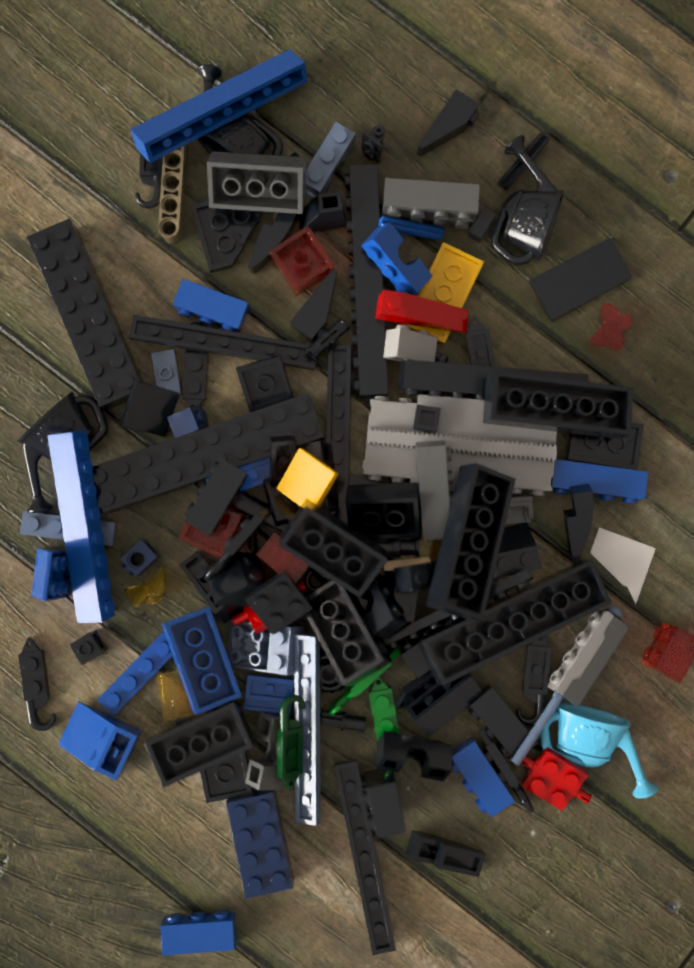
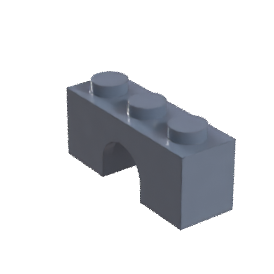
M335 122L306 169L307 194L315 198L318 194L326 193L332 183V177L340 162H345L353 149L356 133Z

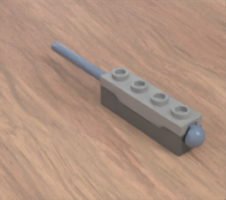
M609 606L605 611L597 610L592 613L588 619V625L584 631L577 635L576 643L572 649L564 655L563 663L551 675L550 683L547 687L554 691L552 699L511 759L517 766L521 764L563 699L577 707L580 705L628 631L629 627L620 621L622 620L623 613L619 607Z

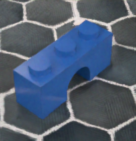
M389 221L376 228L361 246L366 251L368 257L381 269L382 274L395 286L397 292L412 295L418 294L433 275L419 258L406 264L400 260L398 248L404 239Z

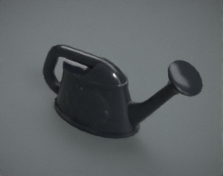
M202 64L197 68V73L203 78V92L213 88L214 81L222 76L221 69L212 64ZM247 113L197 139L210 155L212 152L264 155L266 148L270 145V141L274 144L272 155L281 156L283 151V142L279 135L251 113Z
M524 135L514 138L506 146L504 154L515 155L517 158H520L535 178L537 190L524 191L520 189V191L511 194L502 204L491 235V245L495 252L507 262L520 266L529 263L534 257L537 261L541 260L555 225L564 195V190L558 191L527 154L524 147ZM507 217L509 219L503 240L509 241L527 252L523 256L513 255L500 243V237Z
M73 391L70 392L31 426L17 441L20 444L22 443L33 495L32 504L28 508L27 513H38L53 508L42 496L38 474V461L40 457L44 456L51 460L48 435L86 430L88 436L95 428L91 426L80 406L85 404L92 408L99 425L98 431L88 439L89 451L106 436L108 431L107 419L103 409L99 407L96 399L87 395L74 396L75 393Z

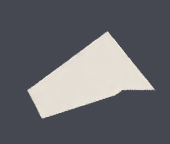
M599 527L590 553L623 586L628 588L636 605L656 548Z

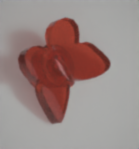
M604 303L601 308L603 324L601 329L590 339V344L597 347L609 345L613 350L618 351L624 346L622 333L630 327L632 318L629 314L619 315L616 307L610 303Z

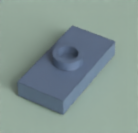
M175 350L151 353L156 386L177 391L182 396Z

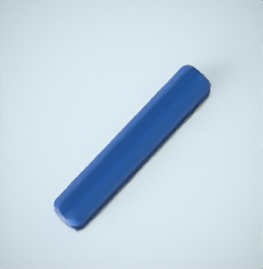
M385 215L379 219V227L390 221L398 233L433 240H440L443 237L444 229L440 226Z

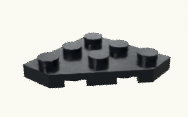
M209 201L191 205L210 273L234 266L264 211L209 208Z

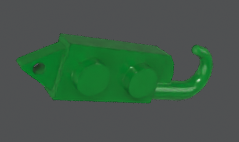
M398 648L393 650L389 654L391 660L393 661L401 651ZM389 663L354 686H350L332 704L328 714L334 716L354 696L360 695L392 664Z
M378 677L374 681L371 691H368L377 741L384 731H394L400 734L392 688H389Z

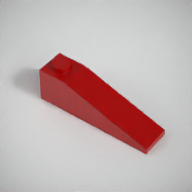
M383 290L378 296L375 319L465 334L469 310L408 293Z

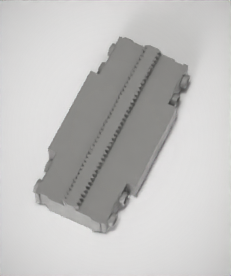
M423 394L417 395L416 403H412V399L399 398L398 402L389 401V397L375 396V399H370L369 407H371V413L368 416L365 459L362 462L363 476H368V480L382 481V477L391 478L393 483H405V479L409 480V483L419 482L416 442L445 440L446 447L451 448V461H447V470H452L453 484L448 485L449 493H454L460 466L478 463L515 478L512 494H522V490L531 491L533 496H545V492H552L551 478H553L554 462L557 458V432L484 424V400L444 396L430 397ZM417 405L441 408L437 433L413 429Z

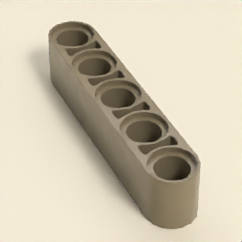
M189 144L163 156L158 228L164 240L170 244L178 243L183 235ZM180 160L177 166H170L172 161ZM171 183H179L177 188L169 189V185ZM172 204L177 205V208H176L175 211H173V212L167 211V208H168L170 205H172ZM176 227V230L173 234L168 235L165 234L167 228Z

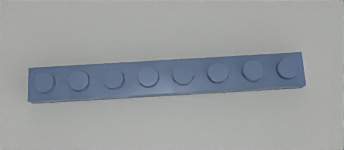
M298 633L294 635L295 695L303 698L305 709H301L300 704L295 702V720L299 721L303 727L302 774L298 776L295 782V822L317 826L321 823L320 641L316 635Z

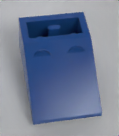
M37 548L31 596L41 601H50L65 598L66 594L70 592L71 580H68L69 566L66 550Z
M79 701L58 745L93 770L117 780L123 774L142 734V730Z

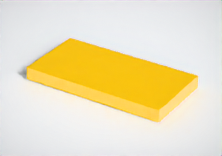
M443 242L429 270L433 276L417 296L462 308L484 261ZM403 324L409 326L414 331L423 330L429 332L430 336L437 337V342L445 344L451 332Z

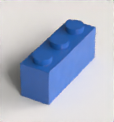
M182 279L173 302V306L181 316L190 318L192 315L200 318L199 322L205 325L212 326L214 323L221 326V330L236 331L238 333H241L250 310L248 302Z
M472 737L452 750V768L456 774L458 772L462 773L465 778L462 783L469 793L474 791L478 797L475 802L483 814L487 811L492 818L515 802Z
M219 910L214 914H205V912L200 911L188 916L173 913L164 917L160 926L162 955L235 950L237 942L235 912Z

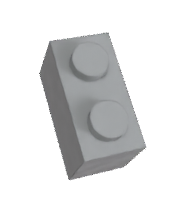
M397 325L396 329L386 331L383 358L398 362L403 360L435 362L437 337L430 336L427 331H411L409 326Z

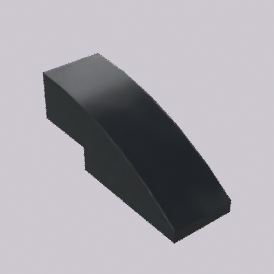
M278 212L273 226L263 224L248 264L250 273L255 274L278 254L292 234L299 219L298 214Z
M589 484L570 486L572 509L563 510L568 549L573 562L578 561L582 554L591 529L594 503L593 490Z
M412 830L406 854L412 860L433 864L438 869L476 877L480 875L486 855L484 852L469 846L416 830Z

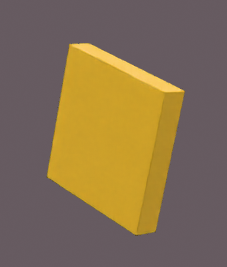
M299 448L276 489L299 506L307 498L320 507L338 473L305 449Z

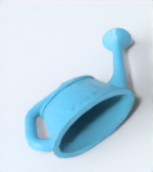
M566 702L560 703L540 734L543 750L549 747L578 766L592 768L609 762L616 747H619L626 753L636 777L637 785L633 790V796L636 798H648L658 791V786L650 783L644 775L628 729L631 726L628 720L601 709L585 705L577 707ZM556 720H558L557 748L561 751L553 749L550 740L549 726Z

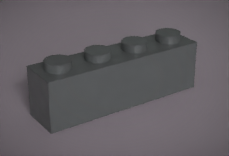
M445 440L416 442L423 541L443 539L453 498V493L449 494L448 486L453 484L452 470H447V461H451V448L446 447Z

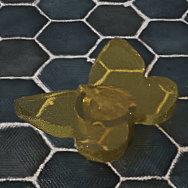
M162 566L145 585H136L124 589L125 593L132 599L131 603L134 607H142L146 603L153 605L161 600L167 588L164 582L166 579L164 567Z

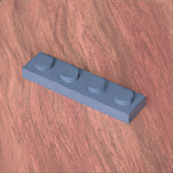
M23 511L20 534L64 540L61 516ZM100 521L101 530L104 535V545L114 546L117 523Z

